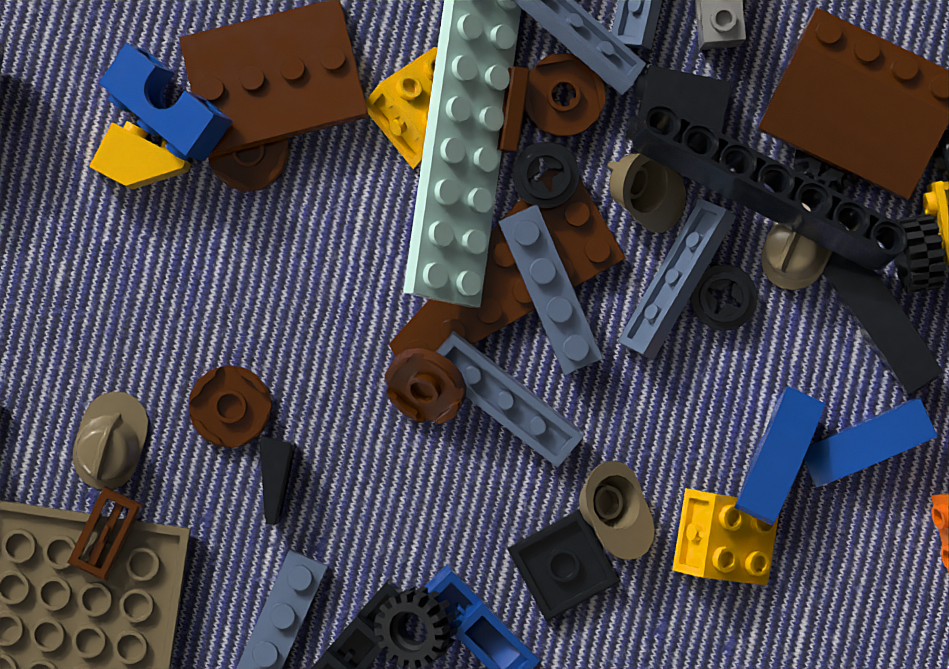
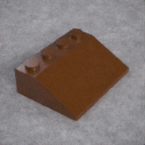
M816 7L802 30L757 130L900 199L908 201L949 124V70Z

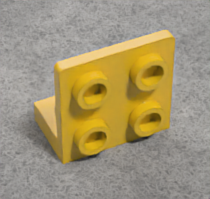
M433 47L379 83L365 100L370 117L412 169L422 163L437 47Z
M685 488L672 570L702 578L767 585L778 517L775 523L770 525L734 508L738 497Z

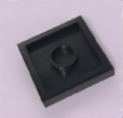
M580 508L507 547L546 622L619 583L592 530L584 520Z

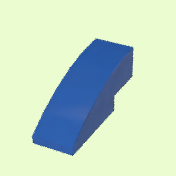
M790 386L785 388L776 401L766 431L758 442L734 508L770 525L775 523L808 450L824 409V402Z
M913 398L810 444L803 462L817 488L900 454L938 436L921 399Z
M448 564L424 586L428 587V594L434 590L441 594L437 600L439 603L447 599L450 606L445 609L446 613L454 612L456 620L449 623L450 626H457V634L455 636L488 669H532L540 662L524 642Z

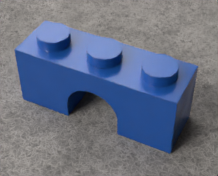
M126 42L99 81V84L111 93L108 100L125 112L131 110L139 117L136 123L148 133L154 136L160 134L168 141L165 147L178 158L186 161L188 157L205 161L233 120L203 96L185 90L178 101L170 108H167L164 101V91L175 73L148 50Z

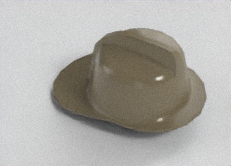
M641 153L628 154L618 162L611 161L607 164V168L611 172L609 192L612 199L625 208L644 228L653 233H663L677 223L685 208L686 200L684 182L678 172Z
M802 203L807 210L811 211L807 205ZM774 222L763 245L761 254L763 271L768 279L780 288L788 290L803 289L817 281L824 271L832 250Z
M112 391L102 394L89 404L83 415L73 448V464L79 477L86 484L96 489H103L105 486L111 489L121 487L132 478L138 466L147 436L148 418L145 408L135 397L125 392Z
M618 461L601 463L593 469L581 490L579 497L580 512L584 520L594 527L600 542L609 553L623 560L638 559L648 552L653 543L655 531L652 515L642 493L640 483L635 473L626 464Z

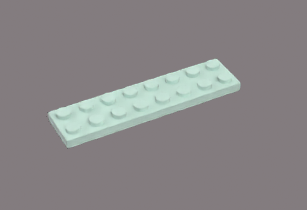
M444 0L403 291L405 294L470 308H479L481 305L502 152L497 150L499 131L504 123V114L502 112L505 88L510 81L508 68H512L514 64L521 7L512 0Z

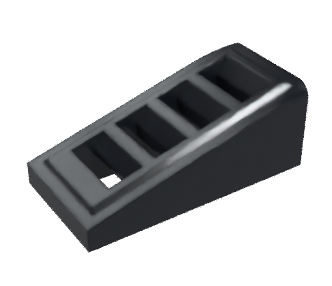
M261 436L260 458L264 518L266 519V524L276 525L281 522L297 445H295V442Z

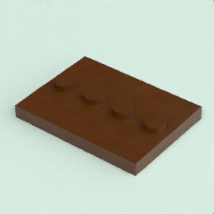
M326 0L179 37L191 92L203 96L233 120L208 158L369 118L340 0Z

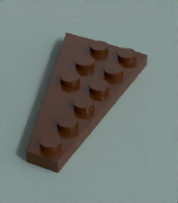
M547 169L536 182L543 181L545 187H548L549 192H552V178L564 170ZM580 177L578 186L569 200L556 208H539L573 288L625 259L624 254ZM521 198L502 219L533 205L523 201ZM499 223L490 232L480 307L470 308L429 299L389 343L395 357L407 349L423 348L436 352L453 331L473 345L535 310Z

